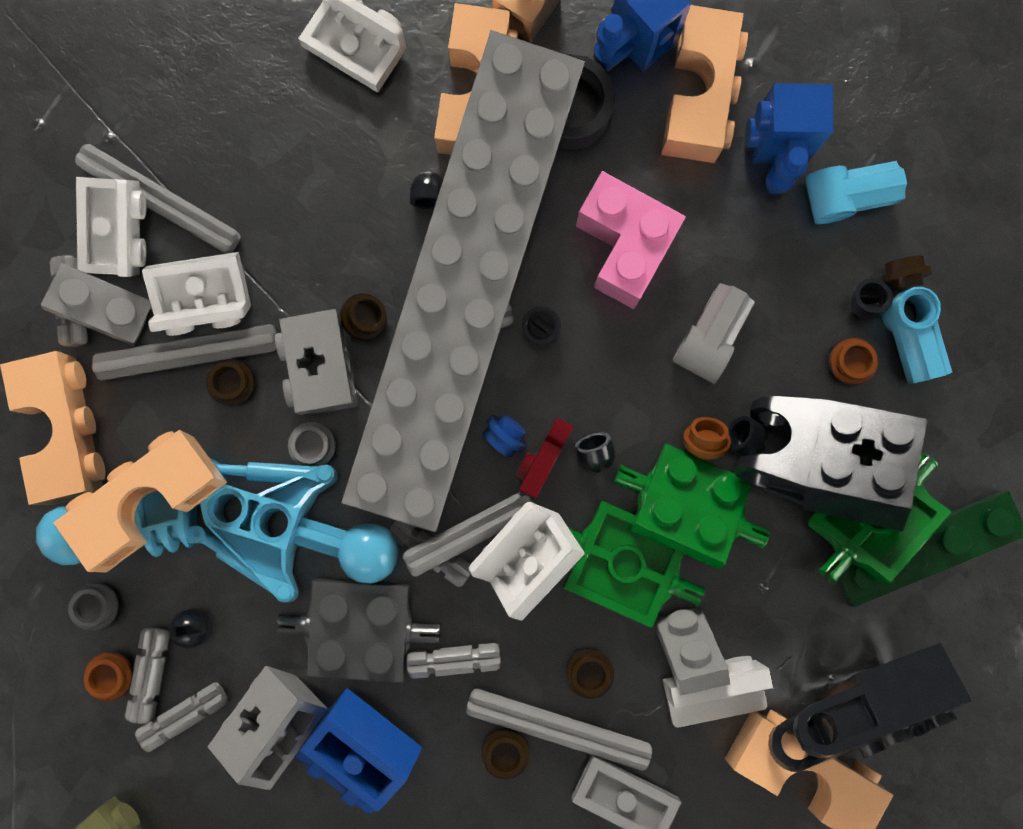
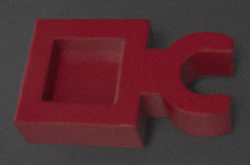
M556 418L537 456L530 452L527 453L515 476L523 481L519 491L528 494L534 499L537 498L574 427L573 425Z

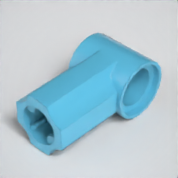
M897 161L847 170L846 166H832L815 171L805 177L815 224L840 221L855 215L858 211L899 204L906 199V175L904 168H901Z
M913 287L893 295L892 304L881 316L885 327L893 332L908 385L953 373L937 321L941 312L940 301L932 290L925 287ZM906 300L910 301L916 308L917 316L914 322L910 321L904 313Z

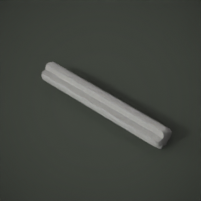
M91 144L83 145L75 156L76 165L96 178L139 181V190L144 191L146 195L147 208L225 254L232 253L239 244L241 236L235 229Z
M267 324L96 353L92 359V370L95 372L97 379L104 381L277 351L275 344V334H277L274 325Z
M473 689L466 707V713L471 717L638 770H646L652 757V747L648 742L480 689Z

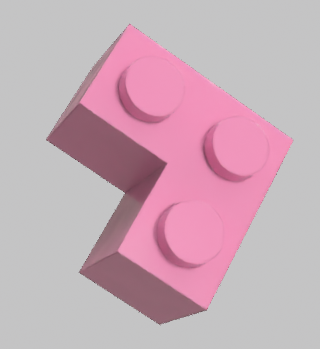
M604 171L599 175L582 205L576 227L614 247L597 277L594 288L634 310L686 216Z

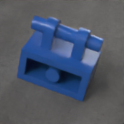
M614 0L611 8L612 14L608 15L599 24L597 30V43L593 53L594 61L601 64L606 72H608L629 56L639 69L644 72L677 45L692 2L690 0Z
M774 83L765 99L758 102L754 117L748 119L745 130L746 147H752V163H775L766 175V189L771 194H780L788 191L794 185L796 179L805 172L810 159L833 134V85Z
M346 688L321 718L294 757L307 766L305 772L315 780L321 777L341 793L340 799L348 806L353 807L357 805L370 815L374 810L379 812L407 781L422 747Z

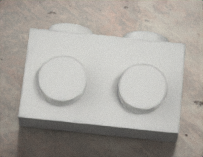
M323 0L298 38L303 48L377 93L407 49L401 23L385 10L373 11L363 5L362 0Z
M76 177L77 270L84 273L118 275V277L140 275V267L145 266L147 258L145 239L140 238V219L145 218L147 202L145 192L139 190V181Z
M239 252L150 265L142 269L154 314L148 321L150 332L165 330L166 335L169 336L181 335L195 329L194 325L212 323L213 328H227L241 322L240 318L245 317L251 307Z
M527 502L482 550L468 569L473 577L491 583L509 617L522 621L585 553L559 513L532 502Z
M751 656L730 658L725 660L729 670L730 685L686 695H680L674 677L663 679L672 724L679 728L765 710L767 708V701L764 690L773 688L769 668L757 660H752Z

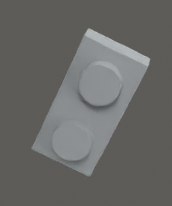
M63 263L60 264L41 303L43 310L134 347L152 310L150 300Z
M701 607L677 610L673 613L657 616L655 620L657 633L680 695L730 685L728 667Z
M591 755L571 796L572 802L623 829H669L682 803L679 797L594 755Z

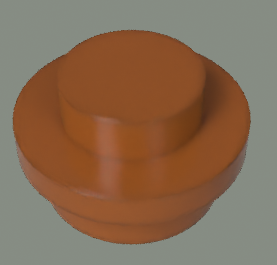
M849 338L838 343L833 348L829 358L831 372L840 382L847 385H859L873 377L878 367V357L875 349L865 340Z
M700 417L695 419L684 431L683 445L697 458L711 460L721 458L728 453L731 439L728 435V428L723 422L711 417Z
M106 652L97 655L85 668L83 676L85 689L93 698L99 701L109 702L119 699L131 687L133 668L128 659L119 653Z

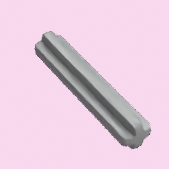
M521 491L405 551L403 560L412 576H419L493 537L505 527L513 515L525 503H533L528 494Z

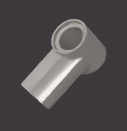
M719 283L705 305L696 326H691L681 342L672 362L715 384L734 352L732 344L755 301L746 292L734 286Z

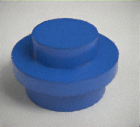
M505 414L502 418L491 415L486 421L488 427L484 430L483 436L501 454L512 457L516 451L522 452L527 447V443L523 439V436L526 434L525 429L509 415Z

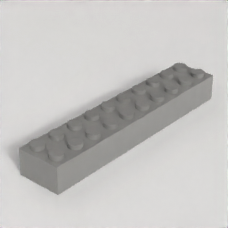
M490 30L341 503L436 532L585 61Z

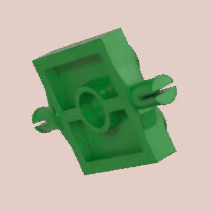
M664 445L659 453L655 467L647 476L631 470L622 464L615 475L614 484L616 483L639 493L638 511L631 531L720 570L726 564L732 543L737 537L758 546L760 549H763L771 534L769 529H764L745 520V503L751 486L742 482L734 473L671 445Z
M921 454L912 508L903 532L817 512L810 518L808 526L829 541L836 551L818 569L823 578L830 573L827 581L836 584L842 574L853 564L866 570L886 587L894 581L952 512L932 498L922 485L933 471L938 468V463L934 458L926 465L930 456Z
M600 501L592 522L582 533L569 528L585 554L571 568L563 589L650 628L653 627L661 606L671 595L697 607L702 599L685 592V589L704 596L705 587H700L680 578V565L684 554L631 531L636 515L607 502Z

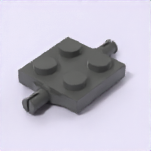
M315 578L312 581L311 607L307 615L289 616L279 614L276 624L279 626L276 628L277 635L305 636L308 647L307 677L403 682L406 653L411 642L435 643L439 645L441 624L412 622L413 619L409 610L410 584L375 582L368 584L359 583L355 580Z

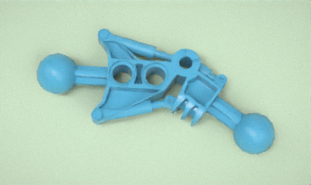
M211 459L225 480H227L226 475L245 476L247 481L282 483L258 494L225 484L200 503L204 523L222 542L212 537L207 528L197 526V506L189 512L172 509L159 491L146 495L139 502L135 511L136 526L147 541L144 546L152 556H161L164 546L168 551L176 552L180 546V541L187 548L193 547L194 544H204L216 552V558L272 593L280 602H292L299 594L292 572L297 546L338 558L340 567L346 575L359 583L371 584L383 580L392 573L398 562L399 548L396 538L389 529L378 523L365 522L355 525L346 531L307 518L317 496L338 480L337 471L329 465L304 466L248 462V465L244 466L220 464ZM238 497L242 505L241 514L235 521L228 523L223 514L224 506L230 499ZM66 505L58 506L46 513L36 527V544L41 553L51 562L63 566L75 565L80 562L53 523L67 513L65 510ZM283 511L288 520L287 528L280 536L273 537L268 531V521L274 513Z

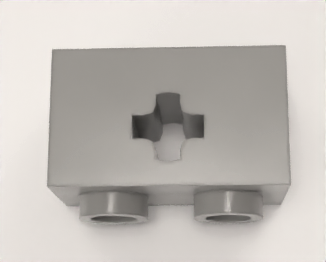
M337 309L279 319L281 333L275 334V344L280 361H286L289 379L283 380V392L287 406L294 407L295 413L303 417L359 407L347 335L341 324L340 313ZM315 354L325 361V364L317 367L318 375L306 369V365L313 363V355Z
M265 666L258 677L253 680L248 691L230 716L223 722L220 730L207 747L238 785L271 790L328 708L296 675Z

